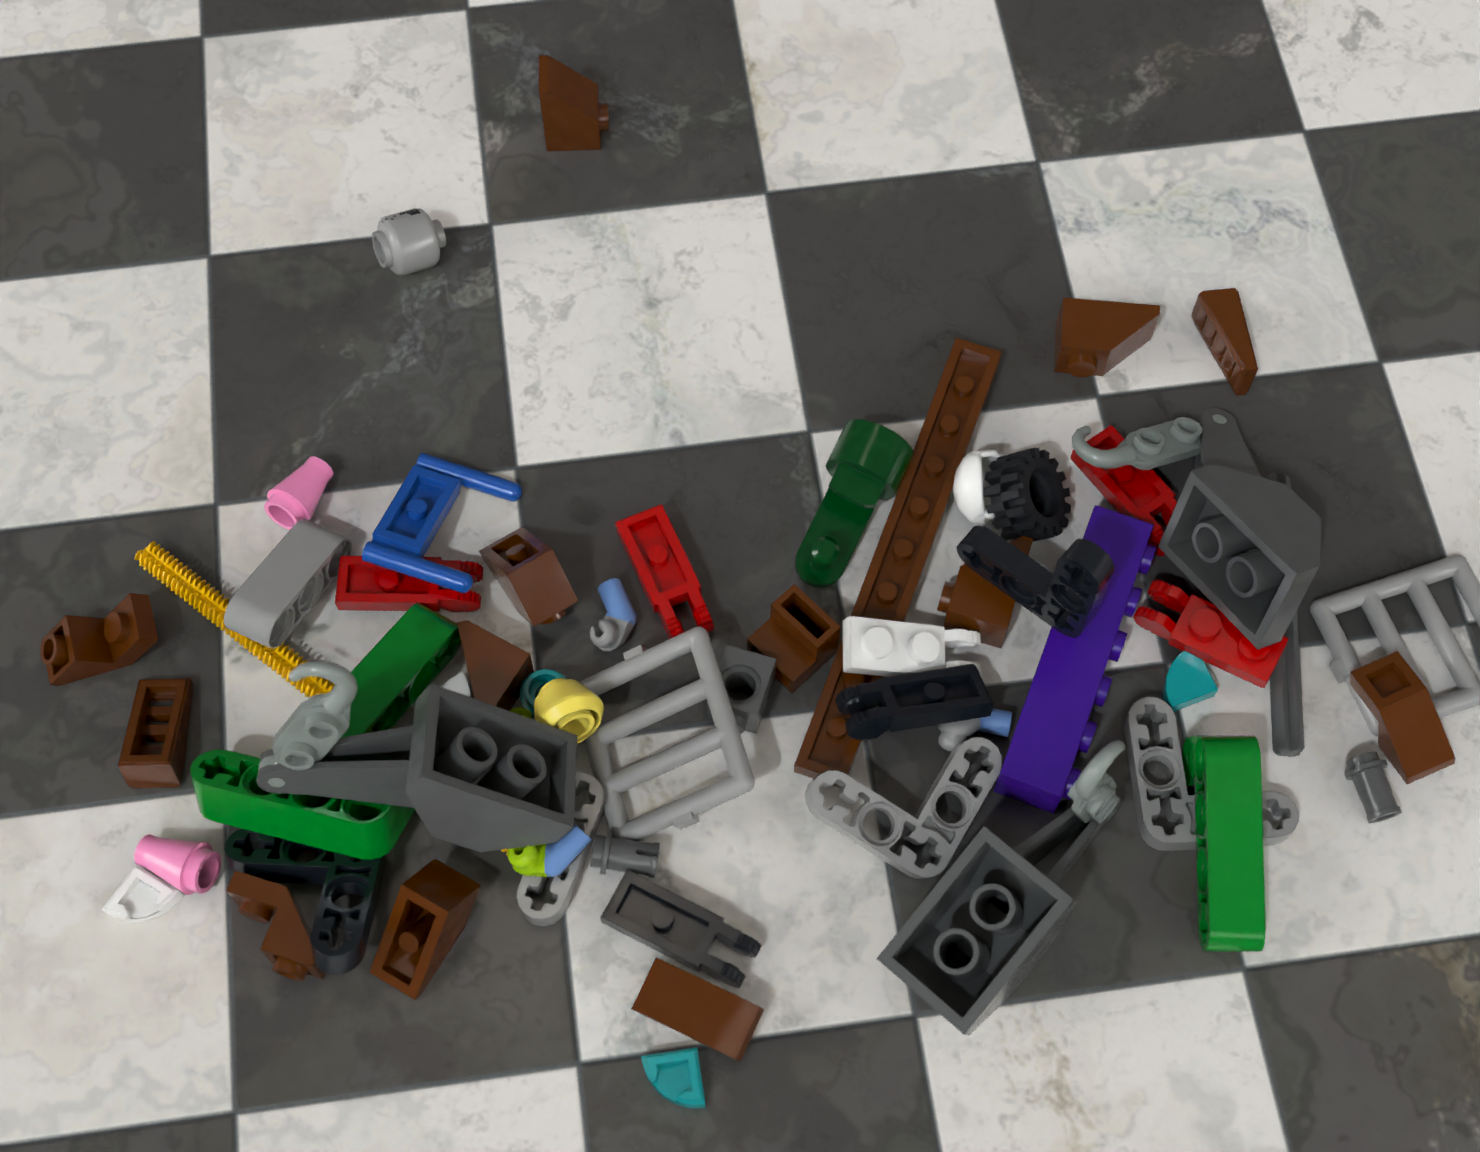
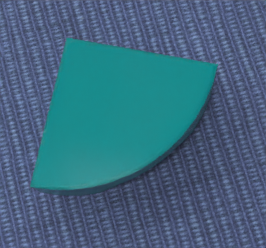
M1183 651L1171 664L1165 678L1163 701L1173 709V712L1216 695L1218 688L1202 659Z
M697 1047L641 1056L643 1068L649 1082L662 1097L682 1107L706 1108Z

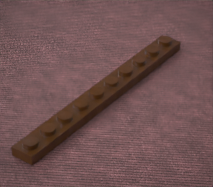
M956 337L915 444L914 455L901 481L851 616L905 622L950 500L956 470L962 459L966 456L997 371L1002 351ZM843 637L794 764V772L813 779L827 771H840L849 775L861 744V740L856 741L848 736L845 723H847L846 719H849L850 715L846 716V714H841V711L839 712L835 703L837 694L846 687H856L859 684L876 682V679L885 677L843 672ZM833 784V786L841 788L838 784Z

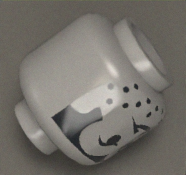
M413 208L382 217L378 223L377 231L372 233V244L377 260L382 268L389 267L396 275H407L436 266L440 259V248L446 246V237L439 220H431L424 210Z

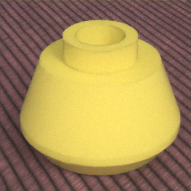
M557 678L547 682L540 689L534 701V720L577 735V744L590 737L597 730L604 712V704L600 697L574 679Z

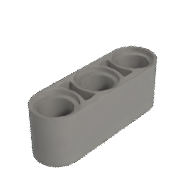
M305 518L299 520L233 595L225 611V627L270 649L278 648L336 580L340 557L342 555L350 556L351 540Z

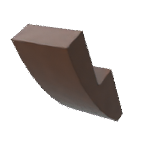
M655 958L631 1008L641 1015L741 1062L764 1012V1009L658 958Z

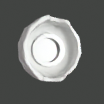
M977 450L968 453L960 462L954 476L952 491L958 510L970 522L978 525H993L992 521L996 516L994 513L988 514L986 505L991 504L990 497H984V488L990 487V484L984 479L986 472L991 471L989 467L991 462L1007 454H997L996 450Z

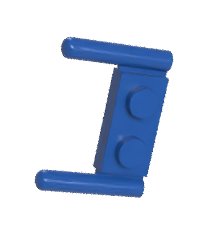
M421 453L417 459L416 466L413 465L372 533L373 539L371 542L368 541L362 553V560L460 593H467L473 586V578L469 573L423 559L425 553L460 494L461 486L511 502H515L521 497L522 487L519 483Z

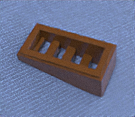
M1236 288L1202 291L1197 297L1191 314L1193 322L1236 396L1246 395L1257 373L1258 366L1239 292L1236 291Z
M191 678L139 680L118 762V768L129 787L137 789L176 788L180 786L185 762L193 690ZM151 701H174L173 706L150 707ZM169 721V724L148 725V722ZM146 742H164V745L145 744Z

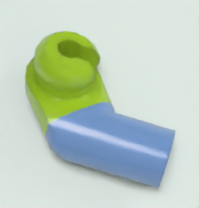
M574 824V827L557 843L527 845L526 847L508 849V860L516 872L526 877H556L571 864L592 839Z

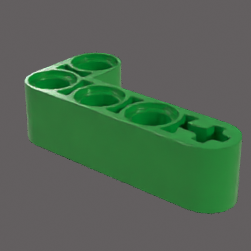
M420 603L411 606L351 671L355 677L358 689L350 706L349 727L341 738L392 729L456 655L461 646L457 623Z
M1198 735L1187 737L1182 747V760L1186 785L1195 787L1197 915L1201 948L1204 952H1261L1265 943L1266 923L1262 779L1259 742L1255 736Z
M216 749L207 751L199 755L190 767L199 810L204 818L358 859L372 860L388 854L395 846L415 811V808L314 795L270 793L261 789L256 782L260 758L229 750Z

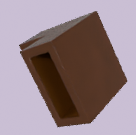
M793 584L771 604L770 619L747 638V650L775 658V678L793 694L837 653L841 626Z

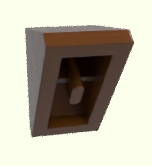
M468 620L457 622L474 698L510 711L520 697L519 693L523 681L534 672L530 654Z

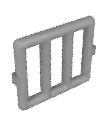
M1453 555L1319 598L1310 605V613L1334 658L1329 666L1338 684L1346 682L1370 731L1377 737V719L1350 685V672L1362 666L1336 615L1361 607L1386 656L1398 651L1426 686L1382 602L1383 599L1407 592L1459 689L1435 698L1432 697L1428 689L1439 718L1480 705V682L1427 586L1452 577L1480 628V583L1466 558L1461 555Z
M694 627L649 649L639 645L623 653L624 661L579 681L598 696L690 652L693 654L700 679L603 724L600 723L597 730L584 740L594 777L603 788V809L609 830L612 831V837L638 841L673 825L675 828L684 829L700 822L698 814L750 792L755 785V779L707 630L703 627ZM707 699L715 727L615 772L608 744ZM722 748L730 773L729 777L629 821L622 792Z

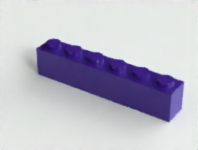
M1097 505L1094 506L1083 539L1089 540L1101 547L1112 559L1115 571L1095 618L1078 638L1065 636L1051 627L993 792L1053 814L1062 797L1071 800L1067 796L1068 792L1082 771L1072 767L1077 751L1088 752L1097 727V723L1088 720L1093 704L1099 707L1103 706L1112 682V677L1103 675L1108 659L1118 662L1127 637L1126 632L1118 630L1123 615L1130 618L1133 617L1142 589L1133 586L1137 573L1147 575L1157 546L1148 544L1153 524Z

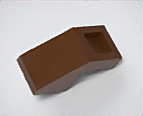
M129 593L105 618L65 615L41 640L40 655L42 662L46 665L50 685H65L135 663L158 641L149 595Z
M1398 651L1350 672V685L1378 721V747L1407 785L1455 764V755L1428 689Z
M235 870L226 892L240 906L238 912L249 919L267 924L273 917L260 948L263 954L274 964L272 971L283 977L300 982L304 981L306 974L324 979L326 973L317 968L313 960L310 928L298 901L287 886Z

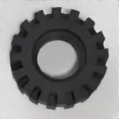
M1031 448L998 457L996 461H992L989 465L991 471L986 472L984 480L990 484V487L984 488V497H990L991 504L986 505L988 514H995L996 518L992 521L995 529L1003 528L1000 536L1005 540L1011 539L1013 541L1026 536L1033 538L1032 542L1060 535L1063 532L1062 527H1067L1069 520L1064 514L1071 513V505L1065 502V497L1070 496L1069 488H1063L1062 481L1066 480V476L1063 471H1056L1059 463L1055 458L1049 459L1050 453L1045 449L1040 451L1039 448Z

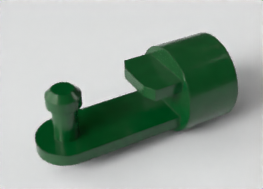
M853 419L846 422L826 463V469L832 476L829 488L795 557L796 572L800 579L809 586L825 588L835 584L841 578L878 499L889 500L894 497L914 452L909 443L893 430L867 420Z

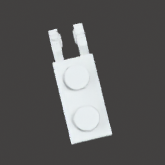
M849 616L842 620L843 672L891 677L974 664L982 677L981 664L960 660L945 662V648L969 650L979 647L981 645L980 632L967 631L965 629L944 630V626Z

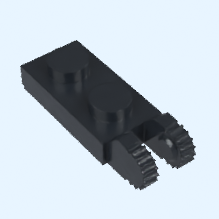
M974 664L878 678L876 682L859 684L856 687H846L835 698L839 712L841 711V714H846V716L850 715V718L846 719L845 728L848 736L856 741H862L865 738L867 740L878 738L887 730L896 732L991 716L994 704Z
M626 870L600 917L601 923L697 972L702 969L709 976L735 988L741 987L746 976L736 966L709 954L714 942L718 939L737 953L751 958H755L761 948L760 943L753 939V937L724 923L723 917L630 870Z

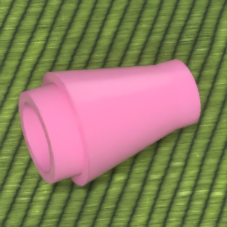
M309 457L301 467L268 491V501L264 505L268 516L278 525L288 530L301 519L305 518L310 521L327 483L334 475L332 468L318 457Z
M148 834L139 841L134 854V860L137 865L147 868L186 895H191L195 892L203 894L209 891L215 884L221 870V856L218 852L213 851L212 846L207 842L160 838Z

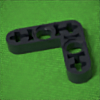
M980 525L974 526L957 546L959 557L970 569L1055 630L1071 638H1078L1095 618L1115 571V565L1110 556L1097 544L1086 539H1076L1057 561L1054 573H1051L992 530Z
M245 829L236 830L228 837L225 842V854L228 868L232 875L236 870L274 883L324 885L310 935L313 960L317 968L333 975L344 974L354 970L362 962L385 873V856L372 860L361 859V862H356L358 858ZM311 849L320 853L317 858L307 863H298L291 860L297 852ZM332 853H334V860H335V861H333V862H331V860H332V859H331V854H332ZM346 894H357L364 898L359 905L352 908L344 909L334 905L338 898ZM337 928L344 929L346 941L341 942L339 949L332 950L338 939Z

